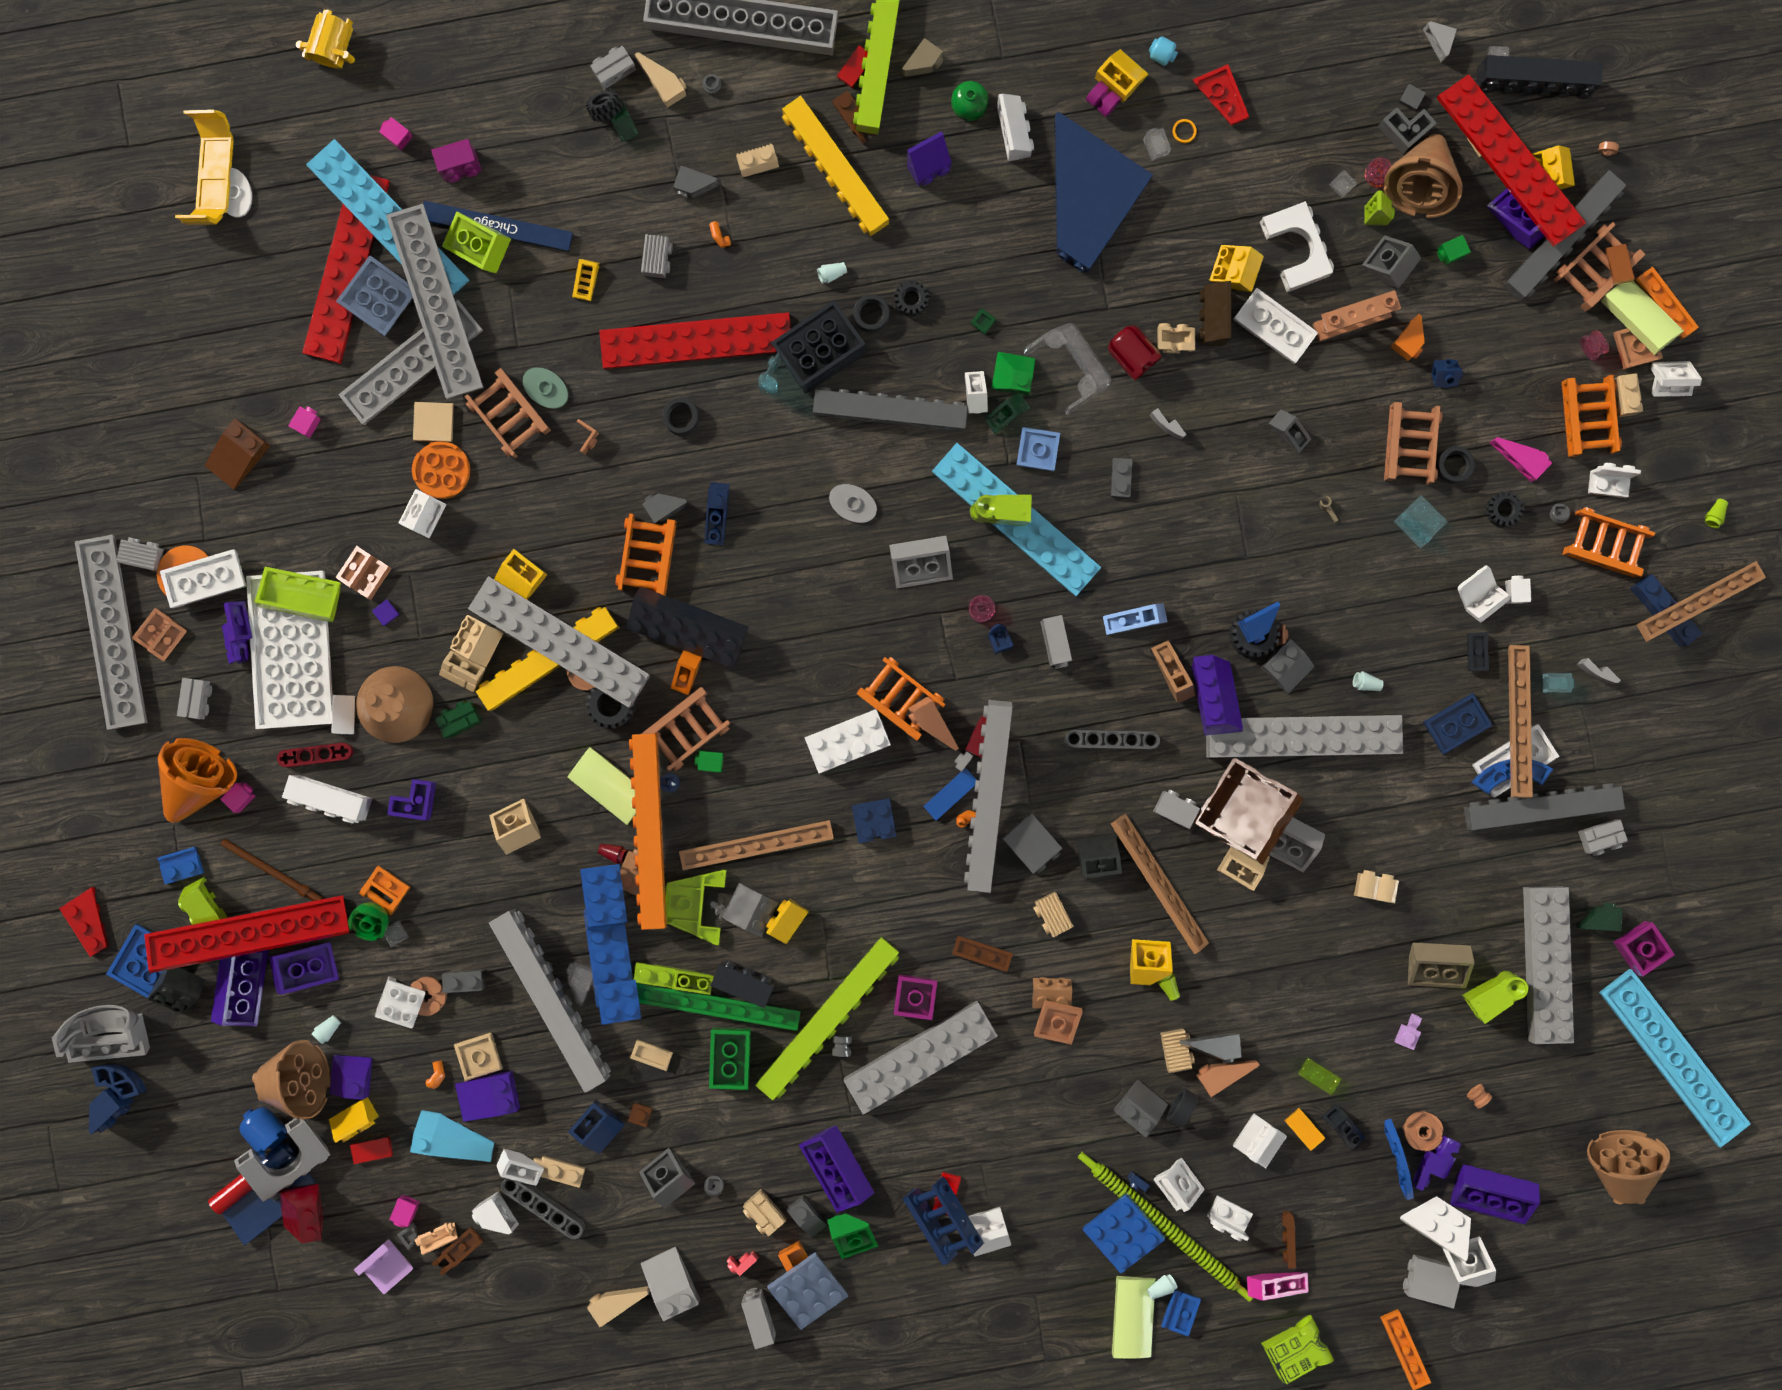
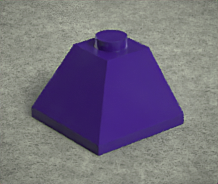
M333 1055L330 1094L350 1099L367 1098L370 1091L372 1057Z

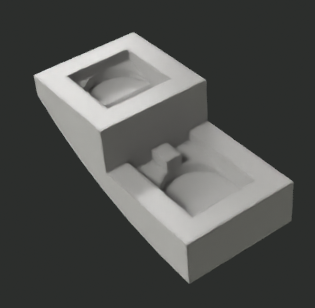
M1158 408L1149 415L1169 435L1180 440L1186 436L1178 422L1173 420L1168 423Z
M1589 658L1582 659L1577 664L1587 674L1605 683L1615 684L1621 681L1608 667L1599 669Z

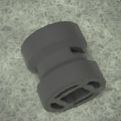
M833 1035V1043L835 1045L832 1049V1055L850 1057L851 1049L849 1044L852 1043V1036Z

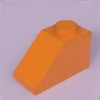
M1420 314L1414 317L1390 346L1407 361L1411 358L1416 359L1423 351L1421 347L1425 342L1422 316Z
M685 650L682 652L677 662L671 689L689 695L700 667L701 656Z

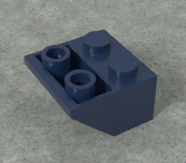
M111 1088L104 1090L90 1103L89 1133L92 1135L96 1132L102 1133L105 1129H110L116 1123V1118L122 1117L131 1109L129 1105L134 1101L130 1097L120 1100L117 1093Z
M596 1099L568 1133L583 1146L600 1154L624 1127L625 1123Z

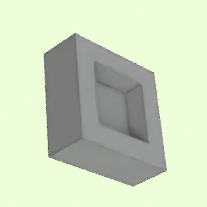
M968 752L965 754L960 753L954 761L957 763L955 768L962 772L973 756Z

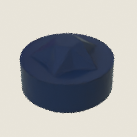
M668 773L661 778L660 785L666 792H675L680 786V779L677 775Z

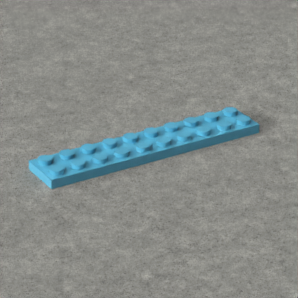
M334 139L306 164L307 167L402 265L386 215L401 211L402 209ZM438 248L453 295H455L469 282V279Z
M958 443L953 446L932 471L935 476L970 506L982 495H1017ZM1032 507L1031 522L1026 526L992 524L1075 597L1101 568Z
M1627 970L1599 992L1718 1147L1721 1148L1751 1125L1633 970Z

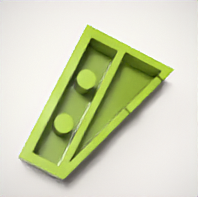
M205 877L186 886L178 899L180 909L183 912L186 911L192 925L228 918L222 908L219 909L213 899L216 897L214 893L211 892L209 894L204 883L207 882Z

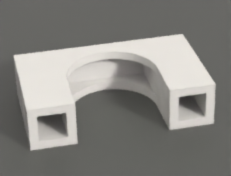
M1306 201L1265 216L1260 221L1266 240L1287 232H1295L1302 235L1309 244L1310 255L1308 260L1300 265L1284 270L1280 275L1286 292L1325 279L1334 270L1331 259H1328L1326 255V245L1324 241L1321 242L1319 237V227L1317 224H1314L1312 219L1313 211L1310 206H1307Z

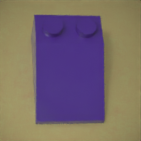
M942 131L907 151V167L918 186L921 184L927 185L933 181L934 177L938 175L943 176L950 171L952 162Z
M1508 189L1504 190L1487 205V208L1511 235L1527 248L1531 249L1545 237Z
M330 942L268 956L277 994L283 995L339 980Z
M512 1070L455 1084L463 1122L509 1114L520 1109Z

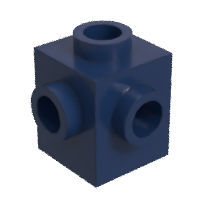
M1452 359L1434 360L1431 374L1434 386L1444 388L1458 387L1459 379H1462L1463 370L1462 367H1459L1458 361Z

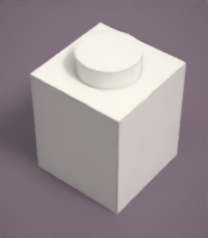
M1512 576L1511 580L1505 581L1506 593L1509 594L1511 599L1506 604L1531 602L1530 579H1524V576Z

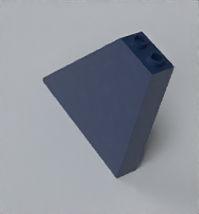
M1057 112L1054 119L1056 252L1062 260L1072 262L1074 267L1080 272L1085 271L1088 273L1151 180L1153 174L1060 112Z

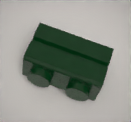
M463 700L456 704L457 708L452 710L447 708L438 713L439 716L435 720L445 739H449L482 723V719L472 701L467 702V700Z

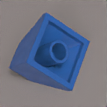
M1279 601L1237 622L1248 643L1254 641L1256 644L1265 639L1264 635L1269 633L1280 607Z

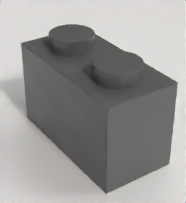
M485 969L447 971L442 973L443 993L482 991L486 989Z

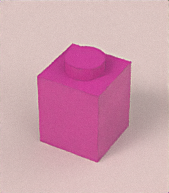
M392 117L383 122L379 131L386 140L400 151L403 150L413 137L409 130Z
M299 406L288 426L311 438L321 418L316 416L317 411L307 406L304 409Z
M236 783L220 800L234 813H240L256 796L252 793V787L247 783Z
M402 1194L398 1198L389 1220L393 1221V1224L398 1227H408L413 1221L420 1201Z

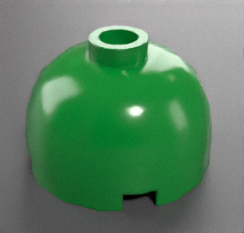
M971 80L959 84L953 91L951 106L955 115L966 119V121H974L985 114L989 98L984 86Z
M362 903L351 913L348 920L349 928H353L356 931L355 935L363 940L376 941L377 938L384 936L388 928V913L382 906L376 903Z

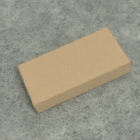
M637 1039L630 1058L667 1071L674 1052Z

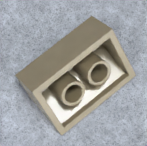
M1413 943L1409 954L1408 985L1466 988L1475 964L1471 946Z

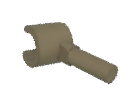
M1326 496L1325 499L1328 505H1324L1320 500L1319 506L1330 514L1334 522H1337L1338 518L1330 506L1332 500Z

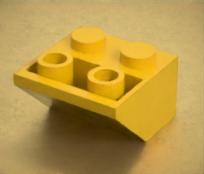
M1120 49L1111 55L1097 70L1095 79L1098 82L1103 81L1110 87L1109 91L1117 93L1122 98L1121 102L1124 103L1148 76V73Z
M1558 145L1532 154L1560 190L1575 186L1570 148Z
M1221 245L1209 281L1213 283L1231 281V289L1252 292L1264 256L1252 247Z
M513 549L501 564L494 580L528 600L547 574L521 553Z
M791 898L781 903L777 909L780 912L778 916H773L766 925L769 928L766 933L787 944L809 912Z
M368 1097L329 1119L335 1143L339 1140H342L344 1143L358 1134L357 1130L361 1133L375 1124L374 1119L379 1116Z

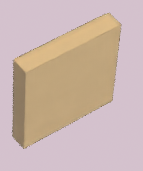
M415 402L413 440L452 442L454 404Z
M492 1032L454 1044L465 1081L503 1069Z

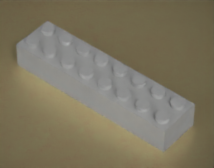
M1523 887L1526 982L1528 985V1041L1534 1044L1574 1043L1569 887Z
M975 1001L844 1077V1082L862 1114H865L996 1038L997 1034L978 1001Z

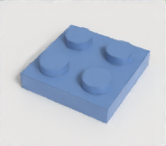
M1022 427L1016 466L1054 472L1060 433Z

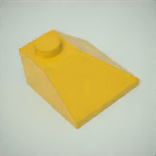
M1132 939L1131 984L1151 985L1172 974L1171 942Z

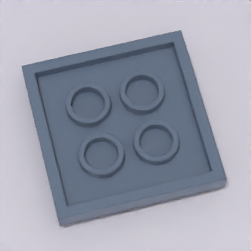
M369 256L336 303L385 337L412 301L413 296L408 282L372 256Z
M816 1252L768 1285V1290L800 1330L848 1297L846 1290Z

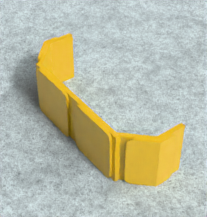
M184 111L183 114L194 119L201 137L196 209L190 215H175V218L181 220V223L186 225H214L223 218L224 213H227L229 206L233 135L230 132L226 115L220 111Z

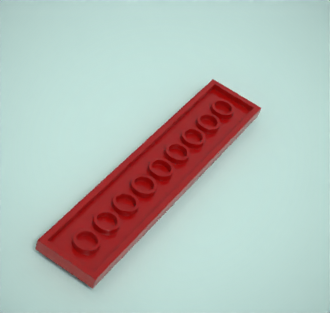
M1469 74L1438 95L1437 100L1553 247L1586 224L1577 210Z
M369 175L387 193L390 181ZM342 204L302 351L304 355L341 364L354 315L336 303V301L370 256L375 239L373 234L344 204Z
M789 312L599 330L603 369L777 353L771 342L791 329Z
M342 895L144 934L148 971L154 973L349 934L350 932L344 896Z

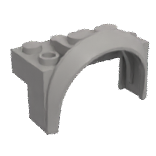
M102 1005L80 1011L67 1019L52 1037L56 1057H63L66 1053L68 1063L146 1055L150 1048L142 1013L135 1014L132 1010L117 1005ZM84 1021L86 1023L88 1034L85 1033V1028L83 1024ZM107 1032H122V1034L93 1036Z

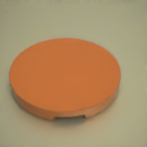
M436 441L429 443V445L416 454L412 464V476L416 485L423 493L436 499H447L460 493L467 485L470 477V464L467 456L459 447L449 442Z
M178 546L169 550L161 558L157 569V581L162 592L166 595L160 571L209 556L203 550L193 546Z

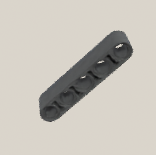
M1073 730L1066 733L1064 741L1071 748L1154 749L1158 747L1160 737L1155 732ZM1072 733L1076 734L1079 739L1075 745L1071 744L1068 739ZM1090 734L1097 736L1098 741L1095 745H1091L1088 742ZM1110 734L1115 735L1117 738L1114 745H1110L1107 742V737ZM1128 735H1133L1136 738V742L1132 746L1126 742ZM1148 735H1152L1155 738V743L1152 746L1147 745L1145 741Z
M505 1178L503 1180L501 1189L507 1196L568 1238L577 1239L582 1235L585 1230V1223L578 1216L531 1184L512 1180L515 1182L516 1188L511 1189L507 1185V1181L511 1179ZM523 1192H530L532 1195V1199H525L523 1196ZM539 1203H546L548 1206V1210H541L539 1208ZM555 1214H562L564 1217V1221H557L555 1219ZM571 1225H578L580 1228V1232H573L571 1230Z

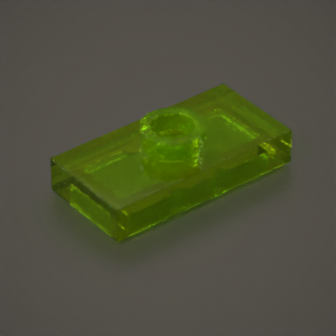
M1308 1057L1298 1072V1075L1330 1095L1333 1094L1341 1081V1078Z

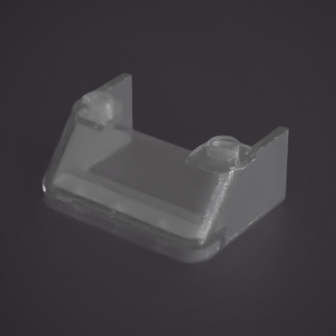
M1067 323L1050 330L1025 348L1024 354L1027 356L1045 343L1052 349H1058L1065 345L1085 374V377L1078 383V390L1083 397L1066 408V415L1101 393L1110 385L1111 377L1079 329L1072 323Z

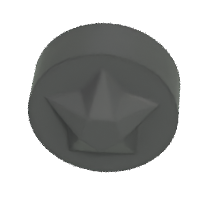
M1555 504L1550 510V518L1556 523H1565L1571 515L1570 509L1564 504Z
M710 1176L704 1183V1191L712 1197L721 1194L724 1188V1183L718 1176Z

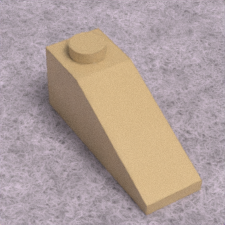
M640 53L635 54L638 63L667 108L686 96L685 89L687 87L681 78L677 79L674 73Z
M649 1286L605 1292L601 1296L598 1293L589 1300L591 1303L587 1309L599 1327H602L647 1296L650 1292Z

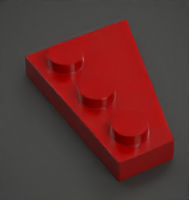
M1228 64L1192 79L1193 83L1231 126L1249 119L1248 112Z
M91 887L59 908L90 957L109 946L104 924L100 918L99 904H97L95 897V887Z

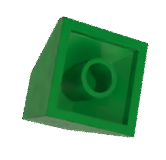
M998 352L991 390L1029 396L1035 358Z
M848 1214L837 1215L827 1220L832 1240L841 1259L878 1247L867 1222Z

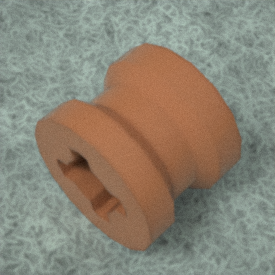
M1478 1084L1468 1092L1467 1097L1473 1100L1475 1106L1479 1109L1491 1100L1492 1095L1484 1090L1482 1084Z

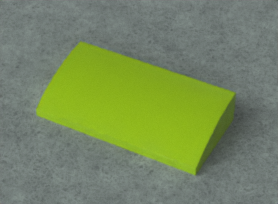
M265 567L254 603L260 608L333 623L341 583Z

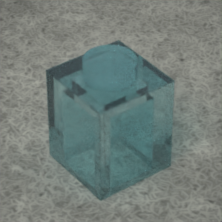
M1572 673L1543 674V693H1572L1574 688Z

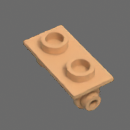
M445 1223L434 1229L432 1233L429 1231L423 1235H418L415 1242L417 1246H420L421 1254L424 1255L457 1240L455 1223Z

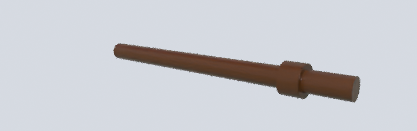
M222 840L221 846L298 891L297 894L302 897H308L313 901L323 899V897L311 891V888L307 885H301L230 841Z

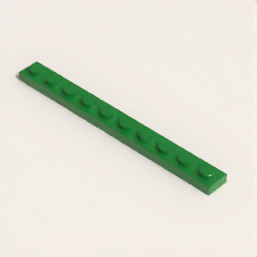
M636 983L639 1003L798 1030L801 1013L799 1010L770 1005L762 1008L748 1001Z

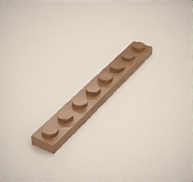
M1757 561L1642 621L1637 624V627L1647 642L1766 577Z
M1510 645L1508 647L1511 798H1532L1530 646Z
M1125 813L1111 823L1114 831L1123 842L1194 954L1200 952L1209 942Z
M828 820L679 851L682 869L687 870L834 839L831 822Z

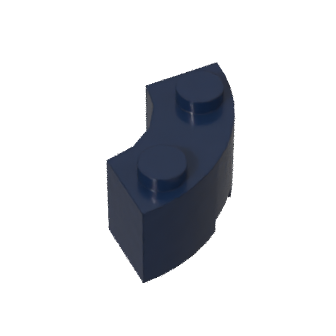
M107 1063L91 1068L96 1087L105 1086L111 1088L117 1093L120 1100L147 1091L141 1078L128 1067Z

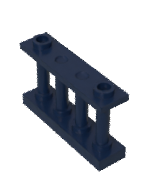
M944 1176L931 1186L933 1190L922 1194L917 1187L902 1198L942 1265L948 1264L958 1254V1250L968 1247L971 1254H974L984 1244ZM938 1197L942 1207L932 1211L927 1200ZM947 1213L953 1223L942 1227L937 1217ZM957 1230L963 1240L952 1244L946 1234Z

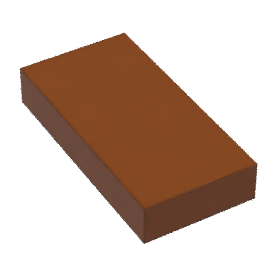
M1626 244L1606 248L1605 251L1614 285L1633 282L1635 278Z

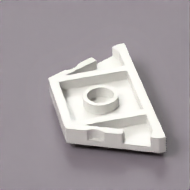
M1435 1197L1400 1217L1401 1221L1465 1263L1468 1261L1471 1218L1440 1198Z

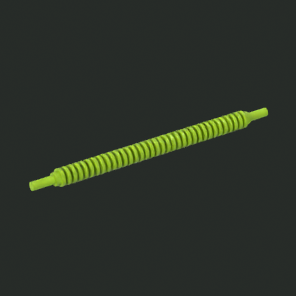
M1081 1152L1078 1158L1092 1169L1091 1172L1095 1178L1101 1181L1102 1184H1105L1107 1188L1109 1187V1190H1113V1193L1117 1194L1118 1197H1122L1127 1193L1160 1232L1171 1240L1172 1243H1175L1184 1253H1187L1189 1257L1191 1256V1259L1199 1263L1204 1270L1214 1276L1228 1290L1237 1291L1249 1302L1253 1299L1248 1296V1291L1240 1285L1236 1275L1234 1276L1229 1269L1222 1266L1210 1253H1207L1205 1249L1199 1246L1198 1243H1195L1181 1229L1179 1230V1227L1168 1220L1160 1211L1156 1210L1154 1206L1152 1207L1150 1203L1148 1204V1201L1140 1197L1135 1190L1125 1184L1116 1174H1113L1111 1170L1109 1171L1107 1167L1105 1168L1104 1164L1095 1163L1085 1153Z

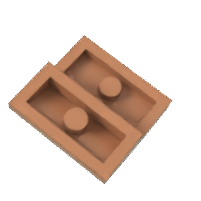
M356 546L336 578L371 600L392 568Z
M155 607L132 639L164 662L187 630Z

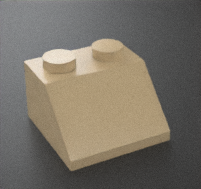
M524 799L489 815L496 841L506 855L541 838L538 826Z

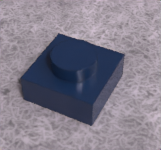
M1133 1171L1128 1175V1179L1131 1181L1130 1185L1137 1191L1142 1189L1146 1192L1150 1186L1146 1180Z

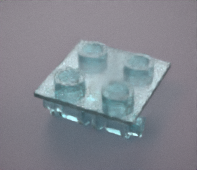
M779 353L775 357L772 356L767 364L769 368L766 373L762 372L757 380L760 393L763 390L770 394L778 392L777 381L772 376L781 362Z
M1422 495L1394 520L1420 549L1447 523L1445 518Z

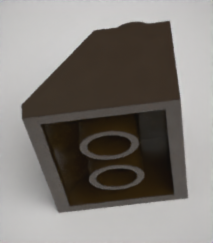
M1231 281L1207 284L1199 292V302H1202V310L1199 311V321H1202V329H1199V340H1202V346H1225L1231 339Z

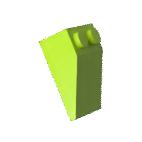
M456 212L442 247L482 270L497 273L511 238L460 212Z

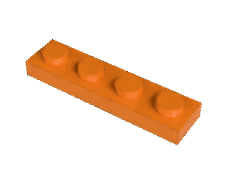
M1653 267L1635 279L1642 290L1684 330L1678 336L1680 340L1699 328Z
M1396 1309L1381 1316L1382 1323L1412 1390L1430 1384L1431 1381L1400 1311Z

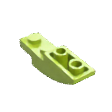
M636 962L633 980L636 979V983L710 995L714 975Z

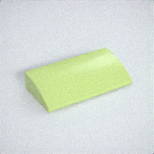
M1634 281L1617 285L1605 294L1601 300L1654 355L1684 331Z
M589 747L568 775V778L628 825L633 816L636 815V809L632 808V797H635V789L631 788V778L595 749Z
M1116 1277L1112 1344L1113 1358L1151 1357L1154 1300L1149 1296L1147 1289L1155 1283V1278Z

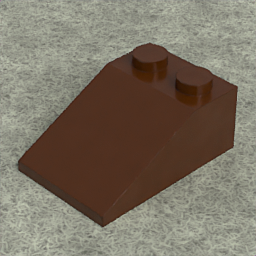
M234 419L222 433L204 466L235 490L271 445L244 423Z

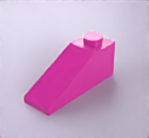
M1499 437L1490 441V444L1530 482L1537 480L1552 464L1549 456L1538 449Z
M1269 1273L1247 1276L1248 1296L1264 1301L1307 1293L1308 1273Z

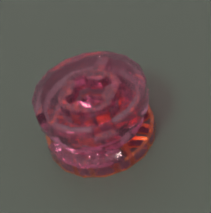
M1379 157L1370 162L1364 174L1365 180L1369 185L1377 188L1385 185L1386 173L1392 166L1389 162L1390 160Z
M1594 330L1591 332V335H1585L1580 339L1582 350L1593 361L1600 358L1601 354L1605 355L1609 352L1607 340L1598 330Z
M978 595L970 601L969 615L975 622L986 623L993 618L995 604L990 597Z

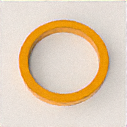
M1181 119L1173 127V136L1180 143H1188L1196 135V126L1188 119ZM1186 122L1193 127L1194 133L1190 139L1181 140L1177 137L1175 128L1179 123Z

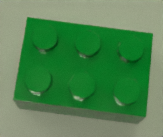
M713 1027L711 1029L709 1089L748 1090L750 1083L751 1028Z

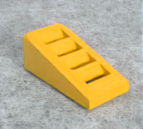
M579 259L572 297L588 301L592 300L599 269L598 262ZM584 266L592 267L593 270H592V271L584 270L583 267H584ZM582 273L592 275L591 279L581 277ZM580 281L588 282L590 286L580 285ZM578 289L588 290L589 292L588 294L580 293Z

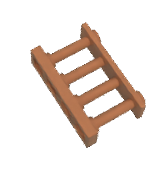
M1613 222L1608 226L1604 224L1596 232L1598 236L1567 266L1565 264L1556 271L1558 275L1553 279L1557 282L1564 277L1584 297L1583 300L1585 302L1580 307L1585 312L1592 308L1614 286L1612 275L1608 279H1603L1582 258L1591 251L1610 270L1607 255L1596 244L1604 237L1612 246L1622 245L1609 232L1615 226ZM1641 249L1635 253L1628 251L1631 266L1633 267L1645 255ZM1576 263L1597 283L1598 289L1594 293L1592 291L1589 292L1569 272Z
M1394 290L1321 314L1322 320L1314 322L1313 327L1318 332L1316 336L1318 342L1390 319L1392 317L1391 312L1400 310L1401 306Z
M500 368L495 372L498 378L493 385L474 400L468 394L464 397L468 400L466 405L472 412L476 410L503 444L501 449L508 457L511 455L516 459L518 456L513 450L536 432H542L546 435L551 430ZM501 387H506L510 391L507 394L508 397L484 414L478 406ZM518 401L522 407L519 409L520 412L496 429L490 420L510 404ZM530 417L533 420L532 426L508 444L502 435L523 418Z
M1394 402L1390 405L1384 481H1393L1399 475L1426 477V485H1430L1437 479L1438 469L1435 466L1439 423L1442 421L1440 406H1435L1431 413L1405 411L1402 408V403ZM1403 418L1430 420V432L1404 430L1400 427L1401 420ZM1402 437L1429 439L1428 451L1401 448L1399 446V439ZM1400 456L1428 458L1427 470L1403 468L1397 465V460Z
M700 687L642 733L658 734V747L671 762V765L667 767L669 771L680 769L684 765L683 761L717 734L722 736L730 729L728 726L731 723L728 720L722 723L705 701V695L708 693L703 687ZM694 704L699 705L717 727L709 735H707L690 713V707ZM678 716L684 717L702 739L694 747H692L675 725L676 722L674 720ZM664 727L672 732L687 751L678 759L660 737L659 731Z

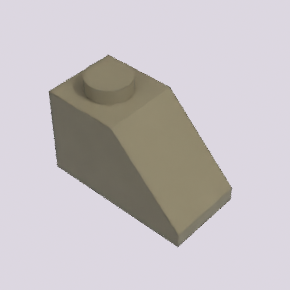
M924 38L902 68V75L907 77L932 73L934 68L938 69L944 60L942 58L943 51Z

